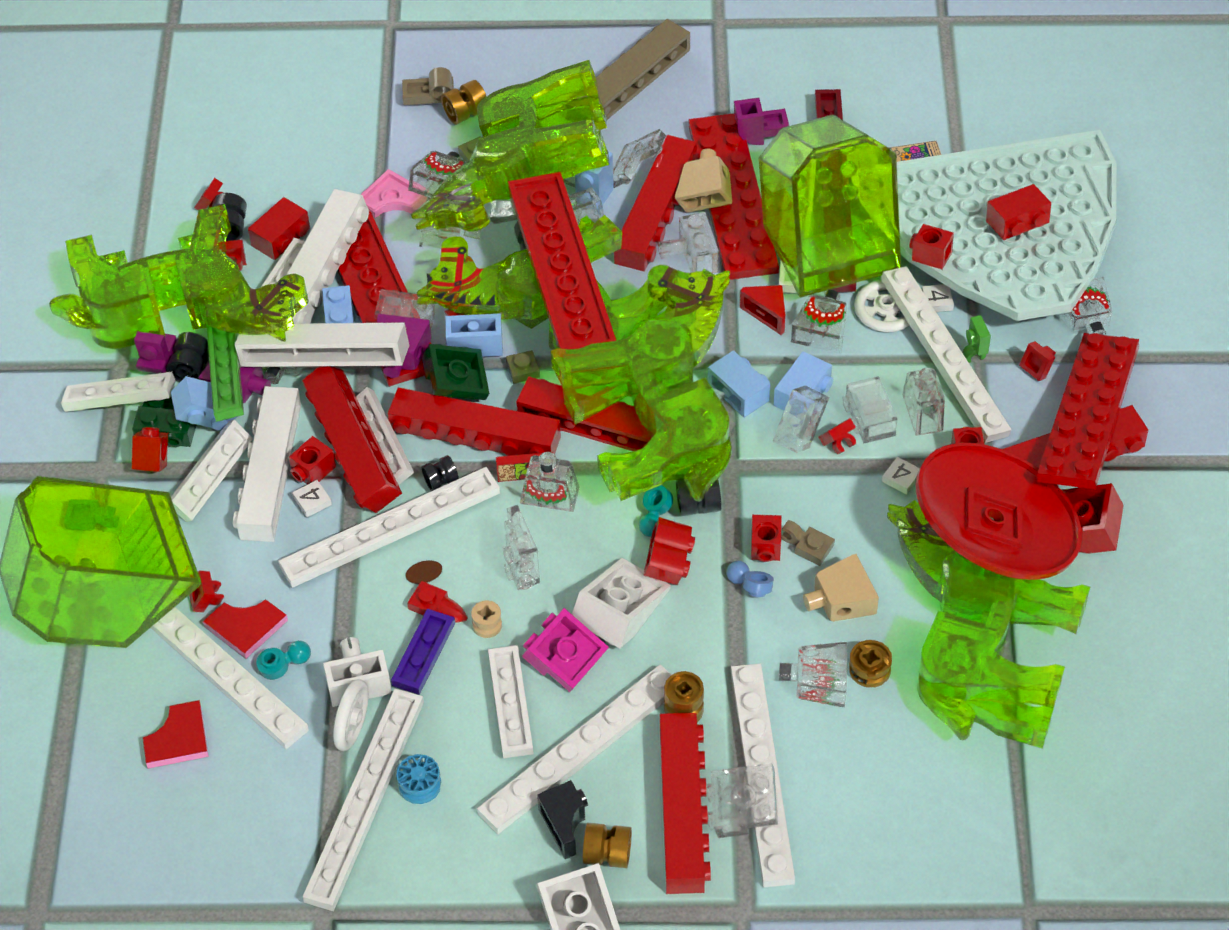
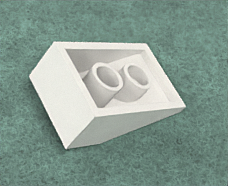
M621 558L579 592L572 615L608 644L621 648L637 634L669 592L671 585L664 581L644 576L643 569Z
M599 863L536 884L551 930H620Z

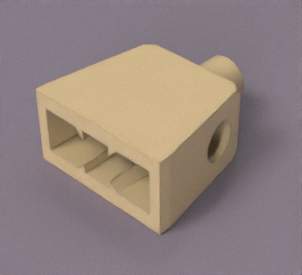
M703 149L700 153V159L684 164L675 199L686 213L732 204L729 169L712 149Z
M853 554L819 571L815 575V591L803 595L804 604L808 611L823 607L829 620L833 622L877 614L879 597L857 554Z

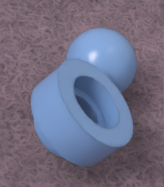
M734 561L727 567L726 574L728 579L735 584L743 583V588L748 591L749 595L764 597L772 592L774 578L770 574L761 571H750L748 565L742 561Z

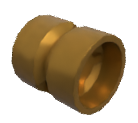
M471 80L461 85L460 90L454 88L441 95L444 111L450 121L456 125L469 119L470 114L476 116L489 109L486 93L477 80Z
M681 671L672 674L666 680L664 686L665 713H697L698 723L704 712V686L702 680L692 672Z
M587 823L583 843V864L594 865L599 863L601 866L604 861H607L610 867L628 868L632 828L614 825L609 830L605 824Z

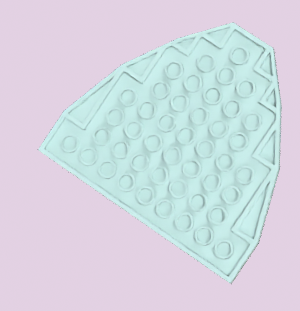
M1101 130L847 170L848 182L860 212L907 261L960 295L1016 321L1071 312L1097 274L1116 225L1117 162ZM1035 184L1051 202L1049 223L1002 240L986 222L988 201ZM923 224L954 232L953 252L943 270L912 261V249L909 248L910 240L914 233H918Z

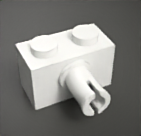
M350 637L351 649L349 648L347 638L341 641L340 648L342 649L343 659L323 663L332 707L339 706L345 690L350 683L357 679L363 680L367 684L368 699L392 694L383 650L361 654L360 643L357 638Z

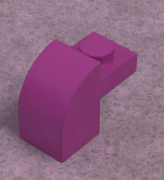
M759 97L734 101V115L738 133L742 140H747V143L764 145L765 137L790 134V126L785 108L762 111Z
M137 331L134 342L139 355L136 364L138 371L154 374L166 373V366L170 356L173 354V347L177 339L176 335Z

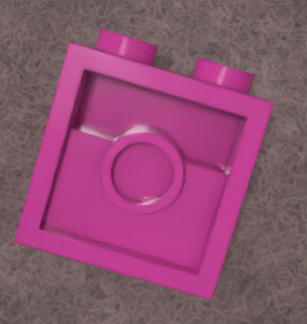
M563 608L557 616L553 612L541 625L545 630L539 636L533 633L524 643L523 647L526 651L522 657L543 676L548 673L566 690L571 692L609 647Z

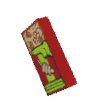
M553 452L496 457L498 482L555 477ZM540 463L544 466L552 465L553 472L545 473L541 471Z

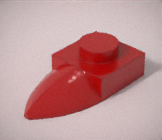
M423 581L420 582L407 602L409 610L423 616L426 610L430 609L454 617L455 623L468 619L462 607L448 597L447 591Z

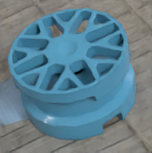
M415 754L408 756L400 763L397 768L396 777L400 795L406 801L413 804H424L437 797L440 792L441 778L438 764L433 758L427 755Z

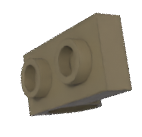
M437 67L429 72V78L402 80L403 105L442 103L441 95L454 89L451 72L446 68Z

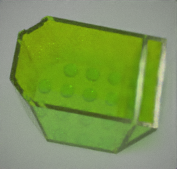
M835 115L783 127L758 158L764 228L798 296L801 298L882 276L884 271L901 268L896 153Z
M37 476L14 501L0 558V577L12 616L47 642L127 648L202 583L169 492Z

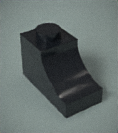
M572 780L537 794L538 810L564 859L576 855V842L573 834L577 825L586 820L585 807L588 806L582 789L576 790Z

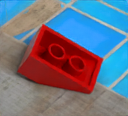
M1113 484L1097 485L1096 490L1079 487L1062 489L1072 503L1081 524L1082 544L1079 552L1090 554L1116 551L1124 505Z

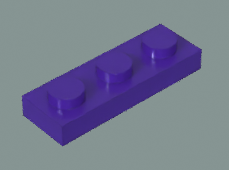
M430 609L426 610L391 679L393 687L420 695L455 625L454 617Z

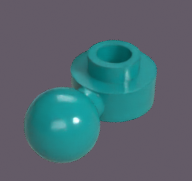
M663 485L651 486L643 496V506L648 510V514L640 519L639 529L642 534L651 537L659 515L665 514L673 504L672 493Z
M301 640L292 642L286 652L278 648H268L259 654L256 665L264 678L275 680L287 672L290 662L294 664L307 662L311 655V649L306 642ZM275 659L274 662L267 663L269 660Z

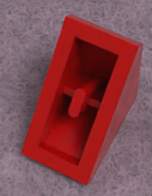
M782 285L743 287L740 290V308L782 335L785 332L786 316Z

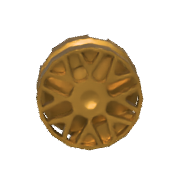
M865 640L857 643L850 653L849 673L852 679L864 687L875 688L883 685L891 674L892 653L885 644L876 640Z

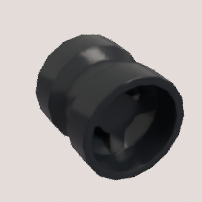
M449 455L441 457L434 464L429 462L421 465L424 480L430 491L459 479L454 462Z

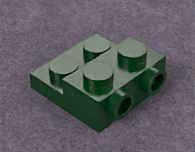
M442 344L428 345L422 356L425 378L431 380L433 395L477 400L487 399L490 393L481 349Z
M170 396V398L159 401H144L142 407L138 406L132 430L135 435L145 427L159 428V432L168 433V445L172 447H191L197 424L176 420L172 396Z

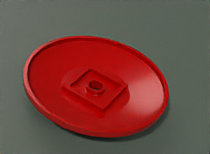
M954 443L933 451L924 460L918 471L915 484L917 500L930 526L957 553L984 569L1017 579H1045L1066 570L1075 560L1081 548V524L1068 497L1057 484L1037 482L1038 468L1019 456L989 445Z

